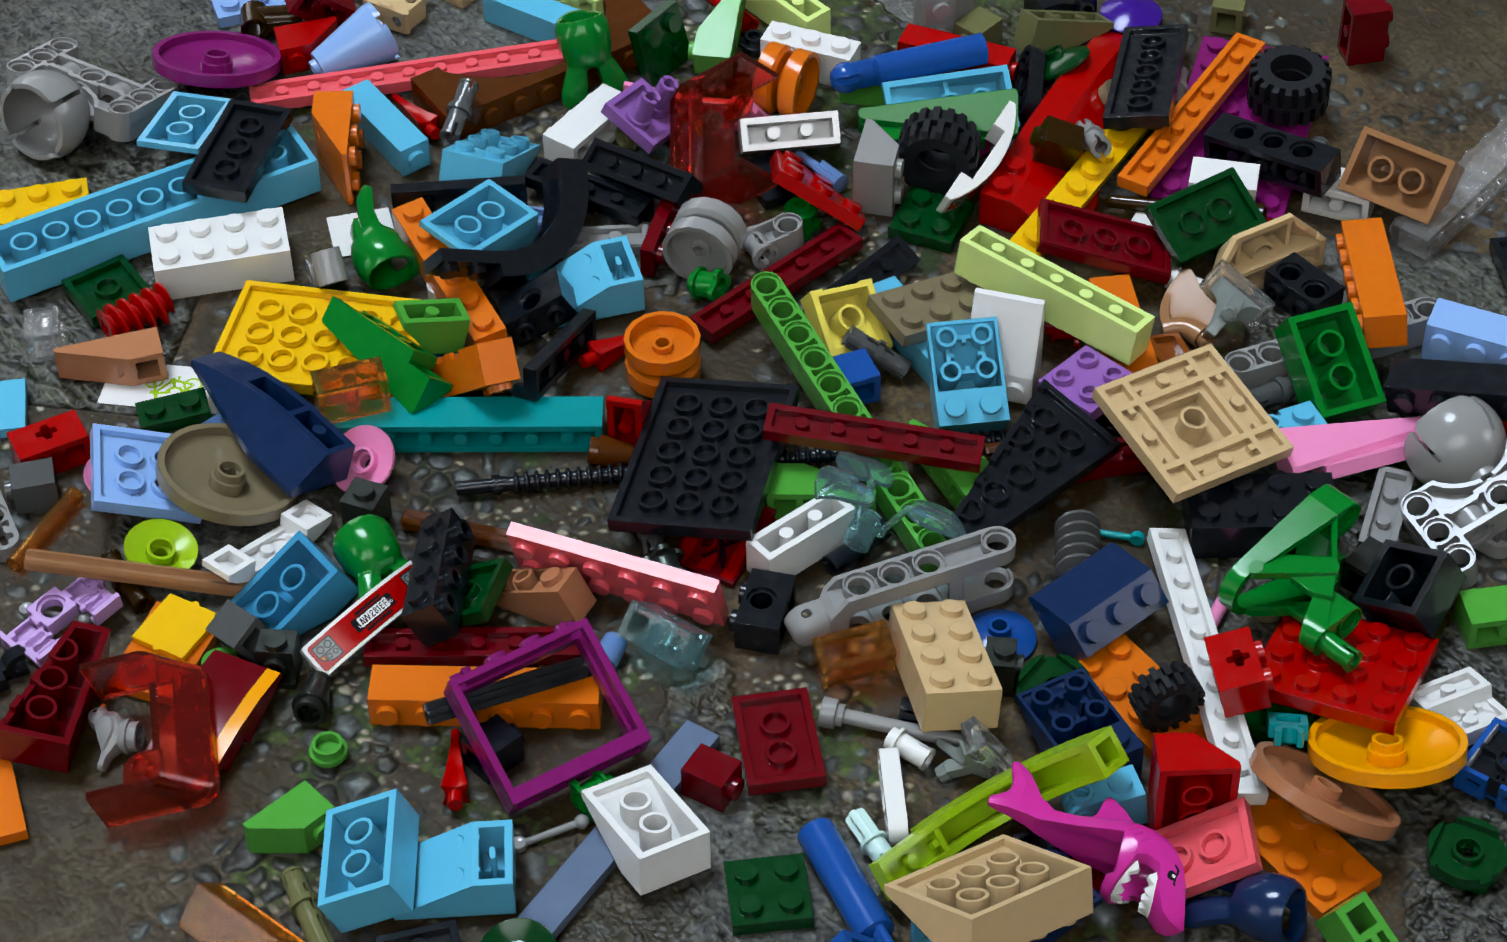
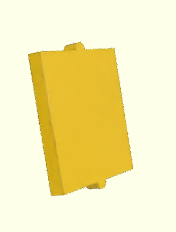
M170 593L134 632L131 638L133 642L153 650L155 655L163 654L184 663L208 636L209 632L205 629L216 613L200 606L198 601L190 602Z

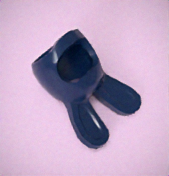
M1275 872L1254 873L1217 887V889L1232 893L1231 896L1197 897L1185 903V928L1191 929L1229 924L1262 942H1303L1307 933L1306 890L1296 879ZM1287 907L1290 910L1291 924L1289 931L1283 935L1282 921L1285 908Z

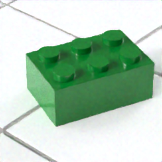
M1352 301L1289 317L1274 329L1298 403L1311 401L1327 424L1371 413L1386 402Z

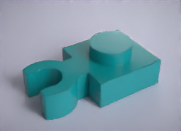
M1280 712L1267 713L1268 738H1274L1273 744L1275 746L1281 747V744H1295L1297 748L1304 747V741H1308L1309 731L1307 715Z

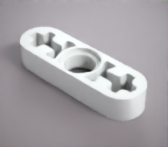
M898 747L878 748V772L885 829L888 834V843L890 846H895L909 835Z

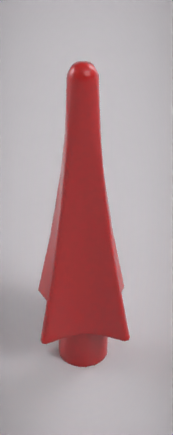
M397 93L391 95V99L405 116L426 137H430L432 140L440 138L439 133L441 130L437 127L438 115L412 104Z
M624 335L587 342L589 352L579 356L581 367L586 369L595 365L601 373L624 355Z
M454 728L451 731L449 755L440 787L444 791L442 804H447L448 809L451 811H459L463 808V802L470 803L461 755L460 731Z

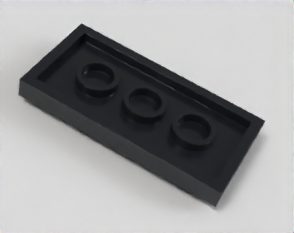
M230 99L182 181L183 192L247 203L293 121L292 109Z

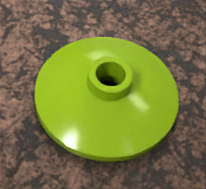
M150 519L135 525L128 532L124 540L123 551L126 561L191 569L197 560L198 544L193 534L183 525L167 519Z

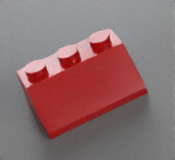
M1194 732L1154 734L1147 792L1148 828L1155 831L1236 800L1241 775L1240 762Z

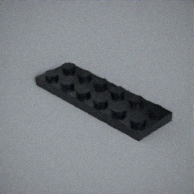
M1188 24L1124 28L1103 114L1104 129L1126 131L1131 128L1146 127L1151 130H1157L1170 126L1189 37Z

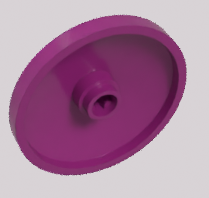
M194 31L173 35L159 41L152 49V66L158 74L177 83L203 88H238L260 84L275 77L281 69V55L274 44L256 36L230 31Z

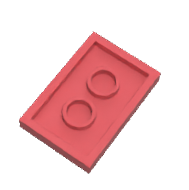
M1244 797L1155 830L1169 840L1179 855L1185 876V899L1263 871L1251 807Z

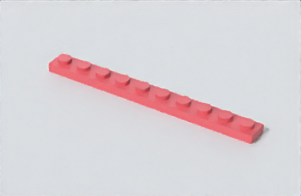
M556 39L273 80L248 87L251 102L285 108H303L312 105L314 92L342 91L367 79L383 95L398 94L400 92L412 91V77L437 67L442 71L458 75L497 78L542 71L565 60L559 50Z

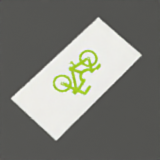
M166 365L169 379L137 386L105 383L97 403L136 407L135 403L204 386L192 367ZM205 390L211 414L219 413Z

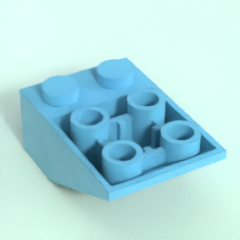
M481 129L480 132L468 135V138L455 141V144L442 149L439 181L524 175L538 154L541 145L530 143L528 137L515 135L508 138L500 136V132L497 130Z
M626 235L592 242L548 270L558 269L574 289L578 311L580 312L583 308L596 310V320L645 310L644 279ZM570 321L562 324L557 328L566 326Z
M997 316L926 323L930 401L934 428L969 433L970 431L979 433L980 430L989 432L991 429L999 431L1001 428L1005 430L1010 421Z
M511 819L470 822L418 843L413 912L394 917V920L516 914V848L513 821Z

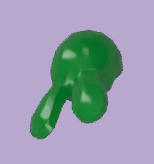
M574 10L561 16L555 24L554 32L559 50L567 66L561 92L563 105L567 109L572 110L586 98L588 93L587 71L595 67L602 84L604 83L622 92L624 81H628V78L612 57L610 25L604 13Z
M364 185L356 200L358 218L353 219L350 229L353 241L351 245L352 264L359 278L368 287L374 290H386L399 286L417 276L419 263L412 249L401 240L399 234L393 228L384 226L378 221L373 206L372 187ZM404 258L407 259V264L403 269L396 271L392 266V259Z
M366 514L350 520L338 530L333 538V555L340 566L357 581L358 600L408 562L402 555L398 539L391 526L384 518L378 515Z

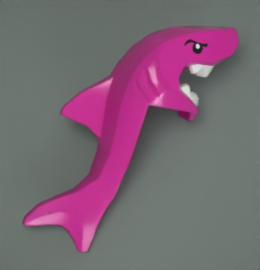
M1015 761L1012 763V787L1006 792L991 795L988 799V806L1025 825L1034 834L1064 853L1106 874L1099 895L1107 904L1129 903L1130 900L1139 903L1138 912L1147 918L1156 933L1163 936H1174L1184 931L1186 898L1184 869L1177 851L1169 840L1151 828L1134 823L1128 813L1114 799L1109 797L1103 802L1098 813L1092 817L1056 811L1042 798L1030 771L1020 762Z

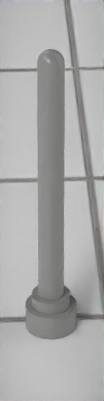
M824 696L818 718V726L834 729L835 726L842 727L843 724L884 733H889L894 727L898 729L904 727L908 730V735L917 740L936 744L938 738L954 747H959V740H963L977 753L985 748L993 756H999L1003 752V746L999 741L948 730L922 732L919 724L847 709V705L840 703V699Z

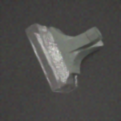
M1221 259L1199 284V288L1217 302L1213 317L1204 331L1212 339L1223 328L1236 320H1239L1252 331L1275 306V302L1224 259Z
M975 716L961 723L962 740H959V747H954L940 738L936 742V745L951 757V759L945 760L935 768L936 776L943 783L969 774L990 779L1011 768L1012 763H1014L1010 750Z

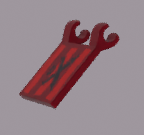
M764 506L755 534L777 521L774 518L777 514L776 509ZM682 537L676 548L683 549L685 556L679 563L686 571L718 579L722 585L730 588L735 587L747 568L746 541Z

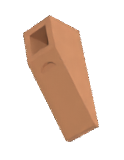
M157 327L53 348L59 378L129 386L169 379Z
M577 567L512 569L506 582V587L502 591L496 605L546 625L556 626L563 621L567 623L573 620L575 623L585 618L597 600Z

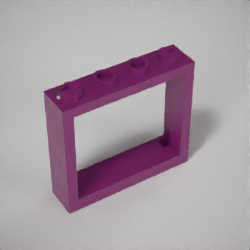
M586 617L575 623L573 620L567 623L563 621L552 629L553 633L540 638L539 634L530 636L518 644V649L508 654L504 650L498 651L484 660V665L471 670L470 666L461 668L459 673L449 677L450 680L447 682L443 692L508 816L569 787L568 783L574 779L580 782L590 777L596 770H605L646 750L652 740ZM576 644L624 735L513 788L465 695Z

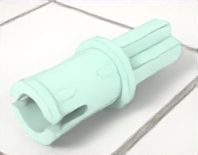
M853 809L849 812L845 822L860 843L859 849L863 855H868L873 862L892 848L888 843V834L885 831L879 830L865 809Z

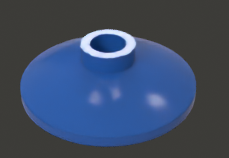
M990 609L972 616L985 649L987 636L1017 638V654H1024V661L1033 654L1037 642L1036 631L1031 622L1021 614L1006 609Z

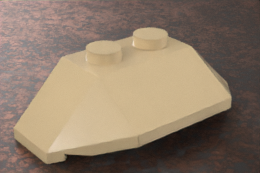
M1291 213L1235 234L1218 249L1209 280L1208 298L1215 304L1217 303L1210 289L1222 276L1244 295L1263 289L1266 269L1293 252L1303 257L1315 267L1322 265L1327 239Z

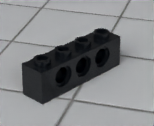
M1223 112L1203 134L1204 158L1260 164V179L1322 198L1341 176V149Z

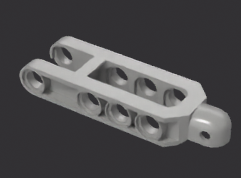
M992 526L834 576L824 586L819 599L803 603L789 611L784 620L785 627L791 638L799 645L811 646L829 640L831 646L850 653L887 641L889 621L884 618V615L890 613L891 604L906 603L908 601L965 600L971 614L1004 603L1013 595L1014 575L1009 568L1004 569L1001 566L1010 563L1015 558V534L1008 528ZM992 542H1002L1007 547L1003 550H993L987 545ZM929 563L936 565L938 569L934 572H924L919 567ZM894 574L901 576L904 580L894 584L887 582L884 578ZM1000 580L1005 585L995 589L987 586L986 582ZM864 586L869 591L858 595L850 592V588ZM803 612H809L812 614L808 618H804L801 616ZM860 623L866 625L869 629L865 632L857 633L851 631L849 627Z

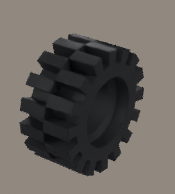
M1172 661L1170 666H1168L1167 662L1160 663V669L1157 670L1154 666L1149 668L1150 674L1147 676L1141 674L1137 678L1140 683H1133L1131 686L1132 692L1128 693L1129 703L1144 728L1150 729L1151 732L1155 733L1158 729H1160L1161 733L1168 732L1169 726L1177 729L1180 727L1179 722L1181 721L1188 723L1191 720L1189 715H1197L1200 709L1198 706L1204 705L1205 700L1203 697L1206 696L1192 669L1186 663L1182 662L1179 664L1178 661Z

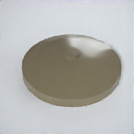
M202 423L182 428L171 434L159 449L155 472L160 488L178 507L201 519L229 526L262 525L279 519L281 513L295 506L298 500V496L290 498L246 456L226 423Z

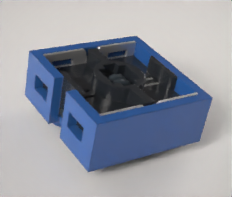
M1495 717L1469 750L1467 762L1463 769L1455 775L1453 786L1481 801L1485 797L1495 801V808L1507 814V723Z

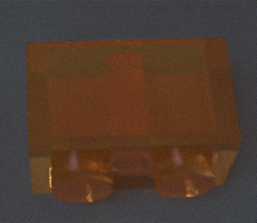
M380 356L310 371L316 408L332 424L392 411L388 379Z
M886 619L812 638L811 655L822 689L895 670L897 652Z

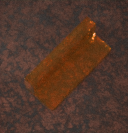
M197 883L179 921V927L199 942H305L223 883Z

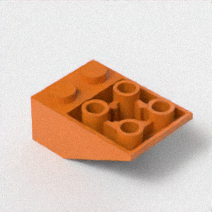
M317 91L313 94L311 113L318 162L348 205H353L355 191H360L361 188L360 172L357 170H362L363 158L362 151L359 149H364L365 146L364 129H359L358 123H361V105L355 104L353 91Z

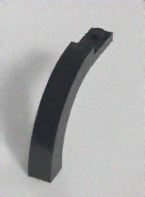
M557 158L540 172L544 194V210L540 228L530 245L509 251L439 248L422 262L424 274L426 276H440L441 279H452L455 277H468L471 281L483 279L486 291L514 288L538 277L569 251L582 230L589 200L588 173L585 160Z

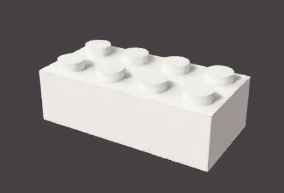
M282 207L148 227L156 283L160 282L166 288L172 300L243 289L246 280L270 283L295 281Z

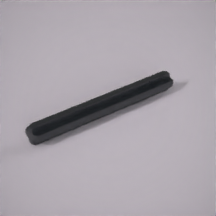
M581 655L495 681L465 695L472 711L476 712L591 677L592 674ZM446 697L423 704L424 717L430 725L456 718Z

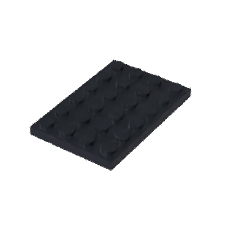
M662 376L608 516L609 531L752 541L785 444L763 440V427L769 402L797 406L800 399L799 385Z

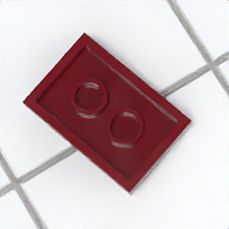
M807 687L731 697V708L748 796L826 786V773Z

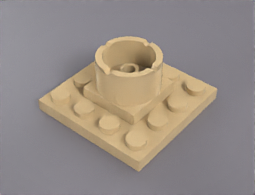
M1211 343L1095 387L1091 396L1173 503L1291 456L1294 449L1291 442Z

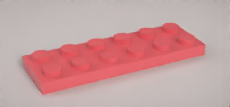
M512 521L506 532L507 539L520 569L577 567L590 590L598 595L607 596L608 594L622 597L633 605L640 606L644 603L655 606L661 612L668 615H677V613L687 615L703 625L715 623L724 626L729 611L720 580Z

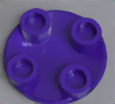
M1107 0L1100 9L1101 15L1115 23L1110 31L1123 34L1125 27L1156 26L1162 21V10L1153 0Z

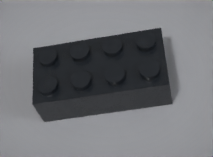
M1332 472L1245 474L1183 499L1184 527L1194 558H1242L1309 494L1325 484L1334 486ZM1296 548L1287 554L1295 555Z

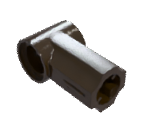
M251 0L244 3L240 11L241 33L262 39L266 38L268 34L274 33L273 27L302 22V18L288 13L286 5L266 6L263 2Z

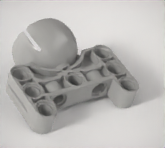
M68 37L54 38L7 63V87L0 99V119L8 135H12L38 121L39 125L15 137L12 142L16 148L30 158L45 161L55 160L68 155L82 143L89 129L90 121H93L95 131L107 135L114 141L129 142L135 140L142 134L173 91L179 92V83L165 77H157L142 85L79 60L78 43L76 40Z
M1457 396L1438 404L1417 421L1415 426L1416 432H1410L1404 443L1405 460L1413 475L1424 484L1417 490L1407 493L1401 501L1404 527L1418 546L1447 551L1457 564L1467 565L1464 568H1460L1466 575L1461 590L1472 587L1479 578L1474 548L1507 529V503L1497 504L1498 501L1507 500V437L1503 423L1496 411L1486 402L1475 396ZM1417 434H1418L1419 437L1422 439V441H1423L1435 454L1432 455V454L1426 449V447H1425V446L1422 444V442L1419 440ZM1416 512H1425L1420 516L1413 515ZM1437 538H1446L1444 541L1441 542L1433 541Z

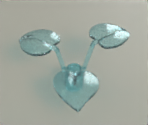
M840 451L836 456L838 467L824 466L816 477V500L834 499L855 505L853 517L842 537L843 543L854 551L867 553L876 536L884 538L886 532L907 514L918 525L953 539L966 535L961 521L952 511L926 500H917L914 506L906 505L881 526L879 522L881 519L880 515L874 510L869 509L868 506L873 505L875 501V494L873 492L875 484L890 488L894 482V475L888 466L873 457L858 455L849 451ZM859 480L867 482V486L864 483H860Z

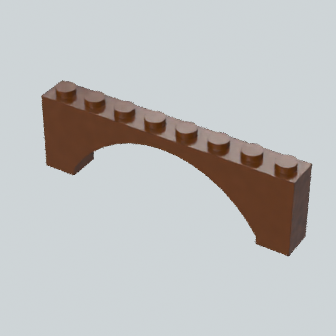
M603 0L604 15L608 18L611 31L612 57L623 72L638 67L627 31L652 11L641 0ZM564 61L545 70L526 75L497 78L458 75L442 71L437 67L411 78L413 103L426 111L438 115L437 127L442 130L448 114L446 112L447 105L454 99L459 80L461 78L472 79L469 85L470 88L473 82L476 81L479 84V90L471 106L473 110L471 118L465 122L460 135V140L467 138L468 135L480 132L481 129H489L561 99L564 77L567 70L566 62ZM596 67L587 71L588 87L601 82Z

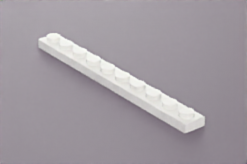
M1149 528L1147 542L1161 588L1169 600V603L1166 605L1183 661L1192 669L1205 691L1206 696L1203 697L1205 700L1204 705L1198 707L1207 740L1240 762L1241 775L1237 799L1244 797L1250 805H1266L1269 796L1267 786L1257 777L1249 765V758L1255 748L1245 716L1241 714L1225 718L1204 641V637L1216 635L1218 631L1185 528Z

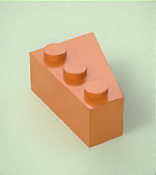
M512 336L474 344L459 349L456 354L454 352L444 354V356L438 357L433 367L435 374L454 385L452 390L442 397H457L481 391L484 397L503 394L509 391V389H513L512 383L521 379Z

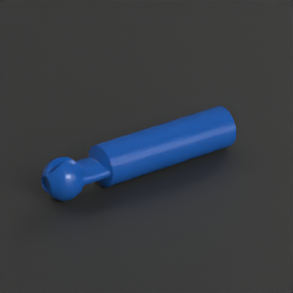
M976 33L873 55L872 58L860 61L841 62L835 65L830 72V83L837 92L848 94L866 87L876 85L881 87L882 82L937 75L988 63V47L983 34Z
M817 818L804 825L797 835V841L850 931L874 938L875 942H894L891 938L894 931L892 920L833 822L828 818Z

